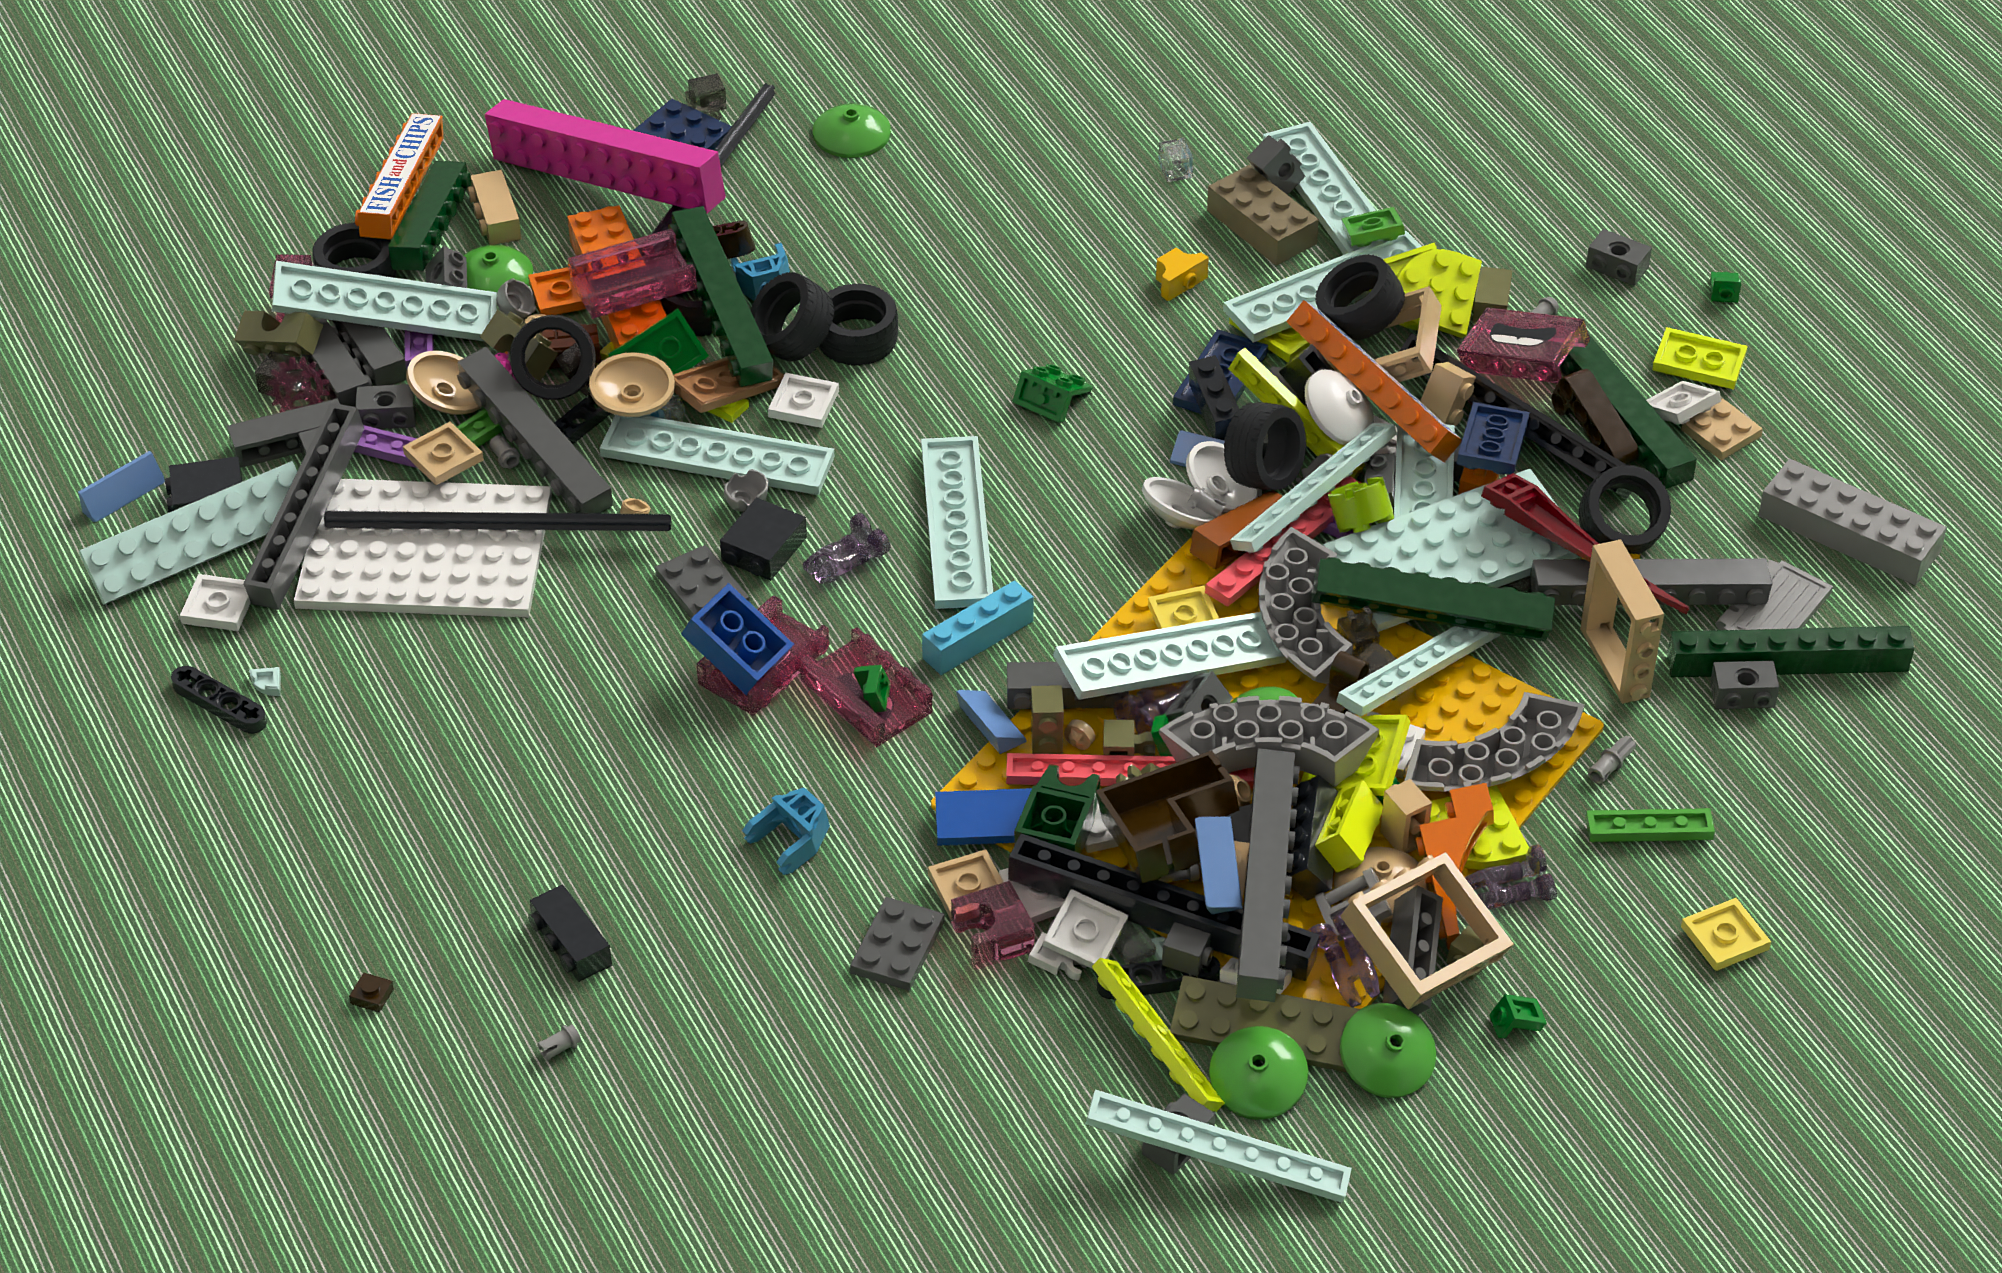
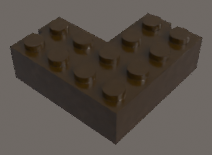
M1212 750L1096 790L1102 821L1142 883L1158 880L1162 876L1168 875L1171 869H1174L1175 872L1187 870L1191 866L1200 863L1198 841L1194 830L1196 828L1195 818L1227 817L1229 814L1240 811L1234 781L1224 766L1222 767V763Z

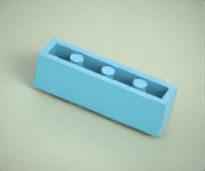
M1012 581L922 634L923 659L940 675H943L1033 622L1034 596L1018 582Z

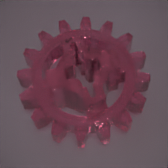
M291 357L289 358L288 366L285 362H280L279 367L281 371L273 369L271 373L275 376V379L267 381V384L273 386V390L267 392V395H275L276 398L272 405L280 404L282 406L280 412H285L325 402L321 399V396L329 395V391L323 389V386L328 384L329 380H322L320 377L325 372L324 369L316 371L317 362L315 361L306 365V357H302L299 363H296L295 358ZM292 369L303 370L298 376L286 373ZM312 377L316 382V391L311 387L310 379ZM304 379L301 387L304 392H299L292 397L295 390L292 383L296 384ZM280 384L285 387V398L281 395ZM300 399H304L310 402L309 404L304 406L294 405V403Z

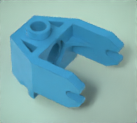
M782 243L774 244L777 252L776 255L739 263L737 257L729 259L730 266L736 274L742 293L753 301L770 280L782 273L790 272L788 259Z
M806 788L790 791L786 795L772 797L773 802L749 820L742 830L746 835L744 839L749 844L758 842L781 823L799 838L777 860V864L780 866L779 871L783 875L793 873L817 853L830 827L824 804Z

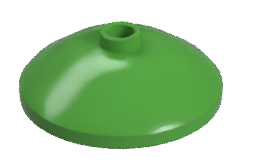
M856 103L841 104L826 110L815 120L813 125V139L817 146L831 155L843 158H859L876 153L888 143L891 136V126L884 114L873 107Z
M487 245L475 248L463 255L467 258V288L497 292L503 283L512 278L530 286L528 275L533 274L532 263L525 254L514 248L503 245Z
M1377 1003L1366 1006L1349 1019L1342 1031L1340 1054L1343 1065L1354 1082L1371 1094L1385 1098L1408 1096L1419 1090L1428 1081L1434 1070L1436 1047L1432 1034L1426 1024L1416 1014L1402 1006L1390 1003ZM1390 1039L1397 1040L1399 1047L1393 1046Z
M1247 1027L1230 1034L1217 1046L1210 1062V1083L1225 1102L1223 1106L1234 1114L1248 1119H1270L1284 1114L1301 1099L1307 1086L1308 1065L1300 1046L1287 1034L1270 1027ZM1256 1060H1261L1265 1064L1261 1067H1257L1253 1065V1062Z

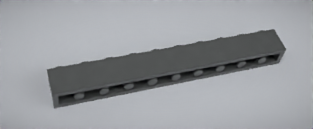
M1261 748L1257 750L1248 841L1250 846L1245 879L1235 996L1237 998L1275 1002L1277 989L1283 990L1285 970L1279 969V965L1285 966L1287 946H1281V942L1287 941L1289 923L1283 922V918L1288 919L1290 900L1284 899V896H1290L1292 877L1286 876V872H1292L1294 854H1289L1288 850H1293L1295 832L1289 831V828H1295L1297 809H1291V806H1296L1298 788L1293 787V784L1298 785L1300 766L1294 765V752Z

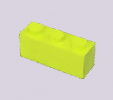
M1363 780L1338 791L1315 844L1337 873L1347 868L1354 869L1364 861L1365 852L1372 842V836L1376 827L1380 823L1379 819L1382 814L1383 805Z

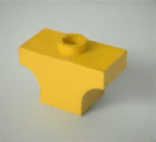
M1176 247L1157 258L1156 280L1161 283V297L1170 301L1207 279L1209 257L1202 252L1187 254Z

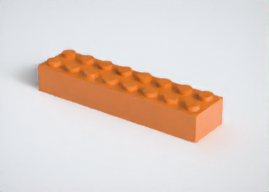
M620 205L567 216L570 243L579 265L583 268L589 288L591 282L646 268ZM657 292L599 307L593 296L614 349L666 316Z

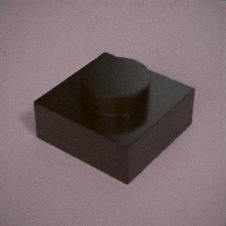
M363 972L349 995L350 1003L380 1013L394 990L393 981Z

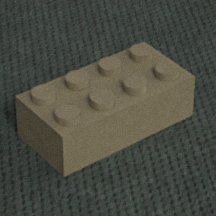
M1250 165L1208 186L1207 211L1276 266L1317 244L1319 219Z

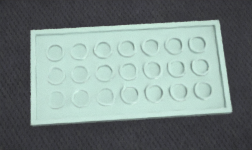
M1531 469L1516 473V475L1537 485L1554 502ZM1486 485L1401 515L1388 522L1371 526L1368 530L1352 533L1323 544L1326 548L1337 553V558L1342 562L1352 564L1364 562L1370 564L1371 567L1382 569L1394 567L1399 569L1400 572L1412 574L1423 572L1430 577L1441 579L1453 577L1458 579L1459 582H1482L1489 587L1495 588L1530 576L1533 560L1575 559L1579 557L1503 515L1505 509L1496 508L1490 504V501L1481 497ZM1363 611L1377 632L1412 620Z

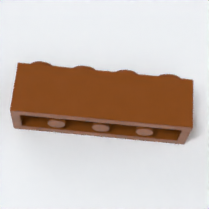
M1274 490L1269 491L1198 526L1192 533L1190 553L1213 569H1217L1241 557L1247 551L1233 550L1230 539L1283 496Z

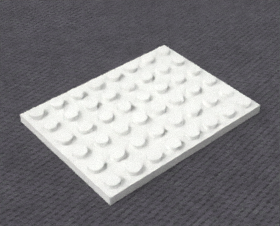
M341 479L326 511L549 513L552 490L551 486L445 482L435 485L433 482ZM323 515L304 556L294 598L295 609L529 618L545 530L326 528Z

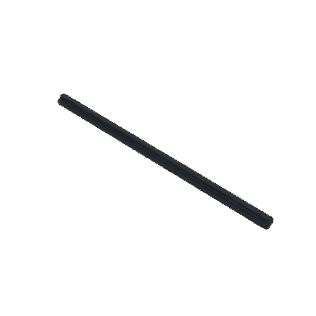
M763 84L714 149V151H718L720 166L723 165L775 95V86L773 84ZM671 206L640 247L643 258L652 259L669 237L668 225L672 224V212L687 208Z
M326 511L324 524L326 528L670 531L672 518L669 514Z

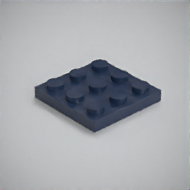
M670 99L633 131L714 150L732 126L679 101Z

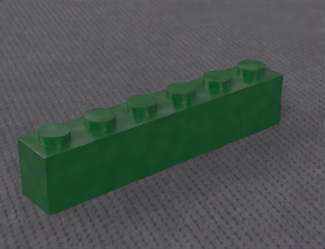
M434 162L388 246L393 270L424 271L429 260H432L433 252L440 245L444 232L448 230L451 218L456 215L459 203L463 202L467 187L471 186V174L467 172L466 162Z

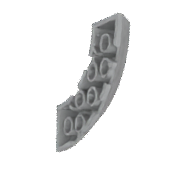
M1290 527L1273 546L1271 554L1263 566L1259 583V607L1262 620L1269 636L1287 660L1312 680L1328 684L1330 668L1335 656L1340 651H1345L1352 655L1353 644L1336 632L1329 622L1324 621L1320 604L1311 601L1315 569L1320 558H1337V553Z
M1524 692L1520 704L1503 727L1500 729L1494 728L1486 733L1475 736L1474 741L1458 744L1456 740L1428 741L1416 739L1405 781L1411 779L1420 790L1446 792L1482 783H1487V787L1521 777L1551 759L1566 744L1580 722L1585 704Z
M1259 696L1237 698L1235 703L1209 704V709L1196 714L1190 711L1160 728L1159 734L1176 762L1212 750L1222 763V767L1224 766L1227 772L1231 773L1255 767L1258 748L1294 752V765L1300 766V771L1315 776L1320 775L1328 783L1336 787L1357 771L1377 738L1379 729L1348 711L1343 714L1329 709V704L1321 702L1320 705L1304 703L1302 698L1279 696V700H1259Z

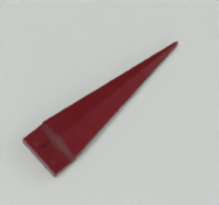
M1512 473L1484 486L1481 497L1490 501L1492 506L1505 509L1503 515L1588 562L1591 561L1593 545H1598L1599 543L1573 522L1537 485ZM1644 578L1656 599L1687 615L1689 610L1687 605Z

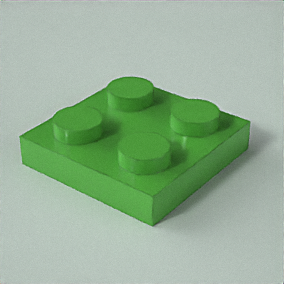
M1394 207L1341 218L1343 230L1352 246L1364 247L1377 240L1392 241L1397 239L1398 236L1405 234L1404 224Z

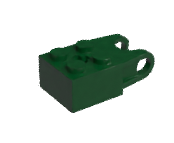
M1051 764L1037 785L1032 787L1014 830L1015 844L1020 834H1024L1082 854L1094 823L1098 804L1096 790L1100 789V775L1092 774L1084 783L1077 786H1068L1059 781V766Z

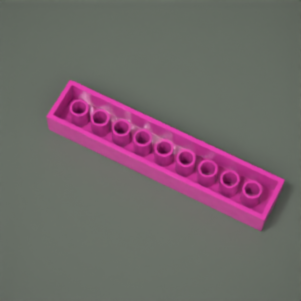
M506 99L501 100L485 113L494 160L687 209L704 206L707 214L726 198L718 151Z

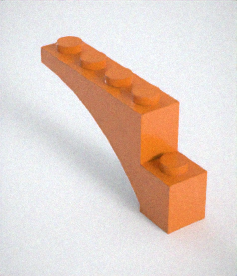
M1487 783L1449 790L1450 802L1445 803L1448 819L1419 825L1420 837L1415 838L1418 856L1424 855L1426 858L1432 855L1435 858L1446 852L1459 871L1463 873L1471 850L1488 825L1494 824V810ZM1431 875L1424 879L1425 884L1431 883L1433 893L1443 897L1439 939L1445 938L1447 949L1449 950L1450 944L1460 935L1456 906L1434 876Z

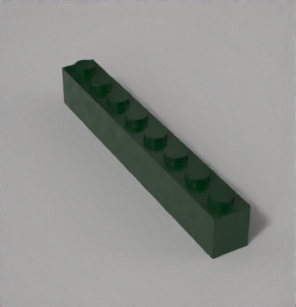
M704 206L672 212V224L668 225L669 236L671 240H675L677 243L679 259H684L687 277L693 279L695 295L697 298H701L703 313L706 318L709 317L711 320L713 336L718 337L720 340L721 354L723 357L728 358L731 376L736 377L740 387L771 381L774 361Z
M1576 321L1555 328V335L1546 344L1548 356L1554 359L1566 376L1582 369H1589L1593 373L1636 442L1639 451L1637 461L1642 463L1651 474H1654L1665 486V489L1693 480L1697 458L1582 325Z
M1328 557L1325 559L1320 558L1315 569L1311 602L1546 641L1552 631L1555 598L1548 597L1541 592L1524 593L1518 592L1512 587L1495 588L1489 587L1482 582L1465 583L1459 582L1458 579L1453 577L1441 579L1430 577L1423 572L1412 574L1400 572L1399 569L1394 567L1382 569L1371 567L1370 564L1364 562L1352 564L1342 562L1335 557Z
M1909 626L1671 631L1667 660L1671 677H1711L1714 662L1774 661L1777 675L1909 672L1915 647Z

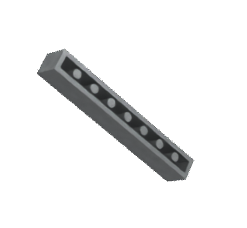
M487 347L458 361L459 374L457 379L462 388L468 389L472 393L476 404L479 407L483 406L488 411L491 421L503 428L506 438L510 442L514 441L517 444L524 459L532 461L541 478L546 477L554 493L557 496L561 495L566 500V504L572 513H601L613 506L611 487Z
M330 403L243 583L252 605L279 610L364 431L357 407Z
M1766 558L1633 559L1642 577L1685 605L1767 604L1772 588V580ZM1585 559L1533 560L1529 577L1531 592H1541L1548 597H1554V606L1584 605L1590 562ZM1617 598L1616 605H1622L1619 598ZM1656 599L1659 605H1667L1664 602Z

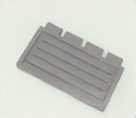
M1769 560L1767 564L1772 580V588L1767 604L1730 605L1729 609L1723 613L1715 625L1719 630L1803 628L1830 596L1833 586L1782 560L1780 563Z

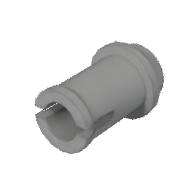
M1552 297L1540 299L1539 305L1526 315V323L1533 329L1539 328L1549 317H1554L1559 309L1558 302Z
M500 436L494 437L490 441L489 446L498 457V463L508 469L516 467L520 457L518 450L512 448L504 436H501V438Z
M1196 487L1188 500V503L1192 504L1191 508L1197 507L1215 518L1220 516L1227 503L1204 492L1205 488L1199 489Z
M572 1024L568 1027L563 1025L561 1031L538 1042L537 1046L539 1050L543 1049L541 1055L546 1061H549L552 1057L570 1047L575 1049L577 1043L581 1042V1037Z

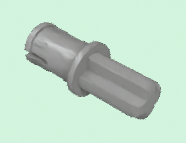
M1626 735L1620 738L1610 749H1605L1601 753V758L1588 769V776L1594 783L1602 784L1614 770H1619L1623 766V760L1636 747V743L1632 741L1631 737Z

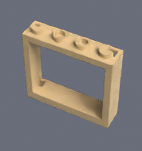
M1430 286L1406 293L1401 312L1388 325V327H1392L1420 318L1416 347L1374 359L1398 382L1432 373L1442 305ZM1326 359V361L1331 365V367H1332L1336 372H1340L1333 364H1331V363Z
M1621 539L1593 545L1580 630L1622 704L1650 698L1664 613ZM1617 598H1619L1631 619L1627 649L1624 648L1613 628Z
M1446 852L1435 858L1432 855L1427 856L1412 870L1409 867L1402 869L1389 882L1386 879L1379 881L1366 894H1363L1362 891L1354 894L1347 900L1349 905L1340 916L1408 1010L1501 960L1514 945ZM1433 875L1484 946L1430 976L1419 980L1368 908Z

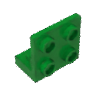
M1056 365L1034 366L1033 369L1021 371L1012 402L1060 423L1065 421L1072 396L1091 392L1093 386L1085 383L1086 379L1079 375L1062 373V369Z

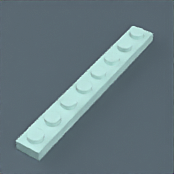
M1372 423L1230 539L1233 550L1247 551L1248 553L1261 550L1266 542L1272 537L1278 536L1284 527L1296 521L1307 508L1317 504V500L1324 494L1334 490L1336 484L1352 475L1353 470L1359 465L1369 461L1370 456L1387 446L1388 442L1397 435L1394 424Z
M1454 626L1340 691L1337 703L1347 708L1351 713L1361 717L1500 636V634Z
M1095 1090L1085 1123L1087 1125L1341 1203L1346 1197L1351 1173L1350 1167L1099 1090Z

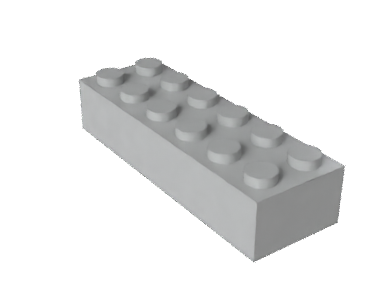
M1790 458L1764 489L1758 515L1915 586L1940 554L1947 529L1942 524Z

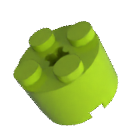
M1383 477L1368 478V484H1358V481L1338 487L1332 490L1331 494H1328L1334 519L1340 533L1353 530L1354 533L1370 529L1369 523L1375 521L1384 523L1394 519L1392 505Z

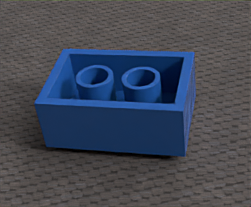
M729 583L690 619L681 633L687 641L746 696L786 657L794 646L792 641Z

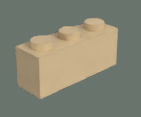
M502 169L470 175L472 186L467 187L470 202H475L473 203L476 219L481 218L479 220L481 235L487 236L490 245L520 240L519 217Z

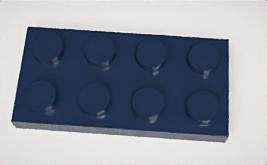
M1217 329L1198 359L1216 355L1237 402L1246 386L1228 369L1237 353L1244 348L1262 363L1268 353V345L1258 341L1252 342L1248 338ZM1188 373L1173 396V405L1202 414L1190 388Z
M1473 402L1456 464L1473 470L1479 468L1491 470L1500 475L1514 473L1530 412Z

